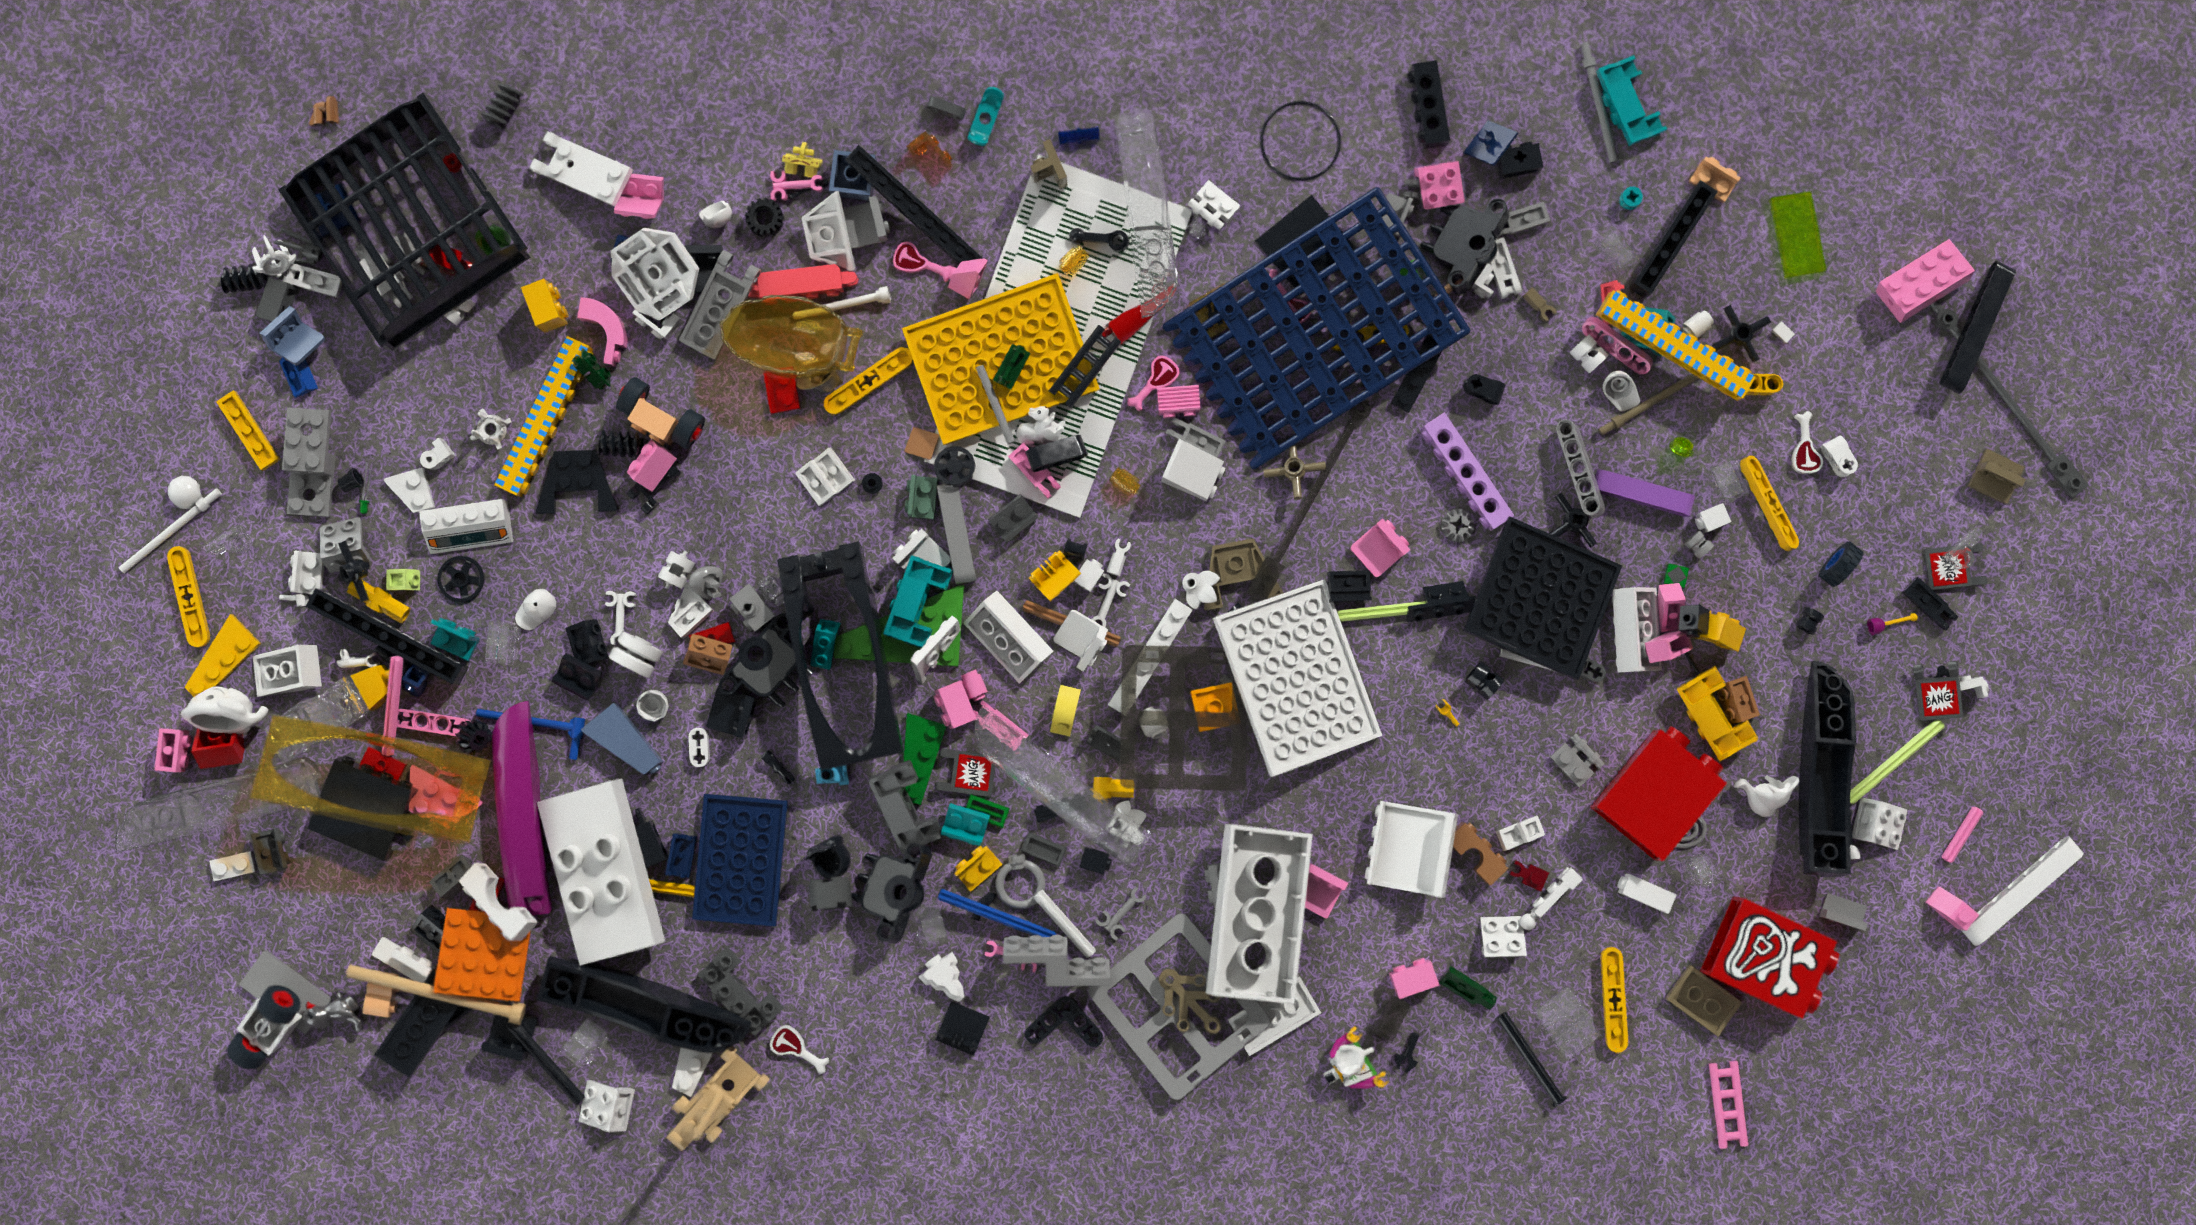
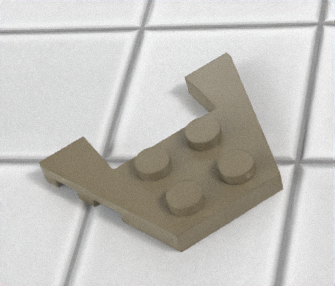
M1253 538L1212 546L1209 571L1217 574L1220 580L1212 586L1216 593L1217 601L1214 603H1204V611L1223 608L1219 586L1262 579L1265 600L1284 593Z

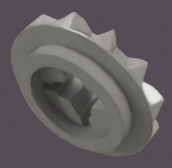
M1453 509L1444 515L1441 529L1449 540L1462 542L1472 535L1474 520L1470 513L1463 509ZM1459 517H1461V524L1466 527L1460 528L1456 534V527L1450 523L1457 522Z

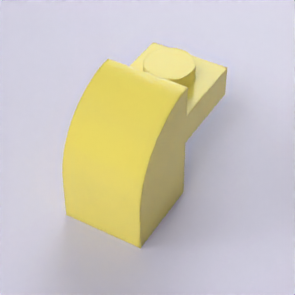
M1060 685L1050 732L1070 737L1080 689Z

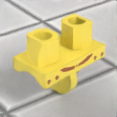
M802 142L801 148L793 147V153H798L800 156L786 153L782 157V162H785V173L796 175L798 164L805 165L804 176L811 178L817 175L818 168L822 166L823 160L806 157V155L814 156V150L807 149L808 145L806 142Z

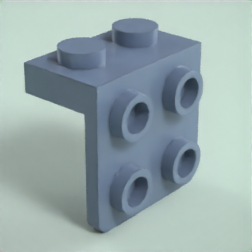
M291 306L286 308L260 332L268 349L294 365H299L325 341L322 334L301 321L298 313Z

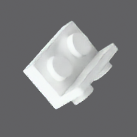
M294 551L290 561L291 567H293L292 576L289 577L288 581L290 592L312 594L315 588L322 589L325 564L320 558V553Z

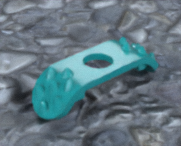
M988 87L984 91L968 134V140L975 145L986 146L1004 99V94L1000 89ZM982 113L990 115L991 122L989 124H982L980 122L979 116Z

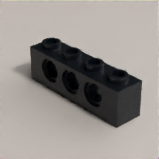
M1437 60L1412 64L1410 71H1408V82L1413 85L1411 100L1413 104L1416 103L1417 111H1414V118L1416 124L1419 123L1420 131H1418L1419 144H1423V149L1447 146L1450 142V135ZM1420 82H1427L1430 88L1423 89L1420 86ZM1423 102H1430L1433 108H1425ZM1432 121L1436 124V128L1430 129L1426 123Z

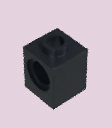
M1085 846L1079 867L1104 875L1105 870L1109 871L1112 859L1109 858V853Z

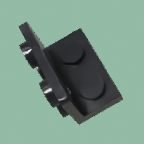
M684 245L699 267L694 294L702 293L716 265L717 259L723 251L722 245Z
M717 688L706 727L746 739L758 699L740 693L725 696Z
M495 1014L489 1038L482 1042L480 1051L517 1061H523L528 1057L526 1049L508 1031V1027L512 1024L509 1022V1018ZM524 1014L521 1026L533 1038L538 1018Z

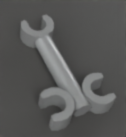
M1137 887L1132 889L1131 897L1111 919L1110 914L1104 910L1102 913L1106 915L1107 920L1105 922H1100L1098 919L1095 920L1099 926H1104L1110 932L1114 940H1118V937L1114 934L1116 929H1121L1123 932L1126 931L1122 925L1118 924L1120 920L1137 902H1143L1146 899L1145 894L1141 898L1135 897V892L1138 890Z

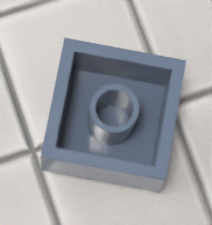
M834 150L829 185L830 194L839 191L841 198L869 201V197L873 196L874 188L844 161L851 152ZM870 154L877 161L876 156Z

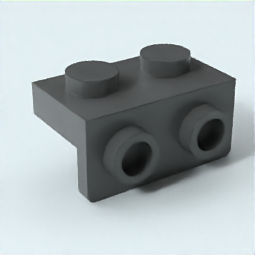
M278 827L250 834L259 876L288 868L287 864H290L288 852L283 851L282 846L285 843L283 832H279Z

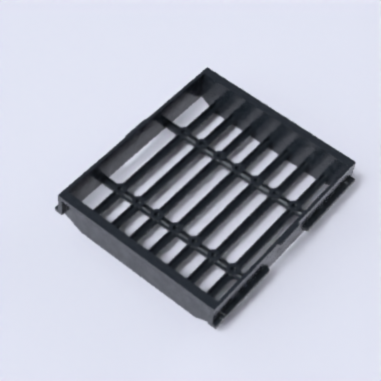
M424 93L418 95L415 100L397 106L297 173L287 185L278 189L314 246L320 247L343 282L344 292L381 348L387 346L392 351L531 258L526 251L528 249L492 194L486 191V186L474 168L469 166L460 152V146ZM427 113L441 133V135L431 141L417 122L418 119ZM409 125L423 145L413 153L399 133ZM391 137L406 157L396 165L382 145ZM445 141L487 201L477 209L474 208L436 151V147ZM374 149L388 168L387 171L379 176L365 157L366 154ZM426 154H429L468 213L459 221L419 163V159ZM357 160L371 180L361 188L347 168ZM410 165L451 225L441 233L401 174V171ZM339 172H341L354 192L345 199L341 197L330 180ZM390 178H395L434 237L425 244H422L385 188L384 182ZM321 184L325 186L336 203L327 211H325L312 191ZM377 189L416 248L407 256L404 255L368 200L367 194L372 190ZM305 195L319 215L312 221L298 201ZM357 200L360 201L398 259V262L389 268L349 209V206ZM492 209L514 243L501 248L481 216ZM342 212L381 272L371 280L332 221V217ZM472 222L475 223L493 250L485 258H482L464 231V227ZM325 224L364 284L358 289L354 287L317 230V227ZM455 233L476 263L467 270L464 269L446 242ZM437 245L440 246L458 274L457 277L447 282L429 254V251ZM422 257L441 286L431 294L412 267V262ZM402 269L406 271L423 297L414 306L394 278V274ZM385 280L406 310L396 318L377 290V286ZM368 292L388 321V325L383 330L361 298Z

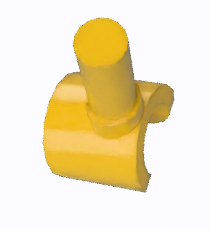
M1442 699L1445 706L1439 708L1436 704V709L1442 715H1446L1457 727L1460 723L1453 716L1451 706L1445 699Z

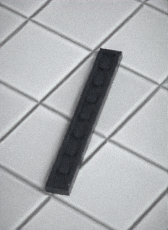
M859 144L844 160L958 265L962 261L983 258Z

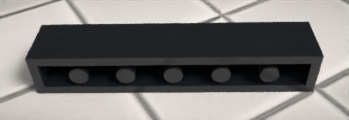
M1701 180L1693 187L1628 287L1645 299L1652 294L1717 194V190Z

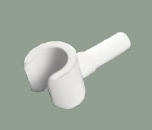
M302 594L293 596L280 595L279 599L296 601L297 607L306 606L309 597Z

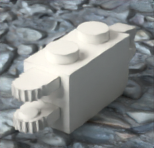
M362 243L354 249L361 260L359 263L370 280L381 273ZM384 252L382 254L379 253L388 268L391 267L390 263L392 261ZM400 271L394 274V278L409 300L413 298L402 280L405 278ZM386 280L377 286V290L382 298L385 300L391 298L399 308L403 306Z

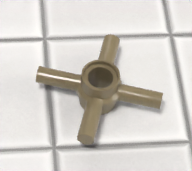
M1295 444L1289 448V459L1285 462L1284 467L1263 470L1264 478L1285 475L1292 481L1294 500L1302 499L1300 481L1304 478L1305 473L1326 470V462L1304 464L1298 458L1297 446ZM1294 467L1300 468L1297 472L1290 471Z

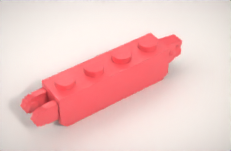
M836 264L762 272L757 277L758 280L753 285L747 298H760L766 304L777 303L778 299L797 301L798 297L804 296L807 299H816L821 294L834 297L838 296L839 292H844L845 287L856 286L859 279L855 272H842Z

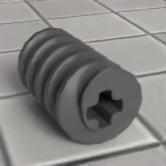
M498 84L501 92L494 91L497 99L490 98L489 101L493 106L486 105L485 108L489 113L482 112L481 116L494 127L503 130L500 127V123L507 125L504 116L511 118L508 109L514 111L516 109L512 102L520 103L516 96H524V94L507 84Z

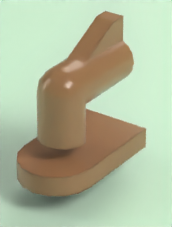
M328 96L326 102L314 104V112L309 122L310 126H317V123L324 125L323 111L327 113L328 122L339 124L338 103L334 96Z

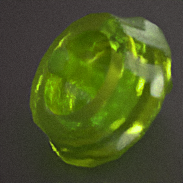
M1676 437L1669 443L1670 450L1678 456L1690 457L1694 453V445L1687 438Z

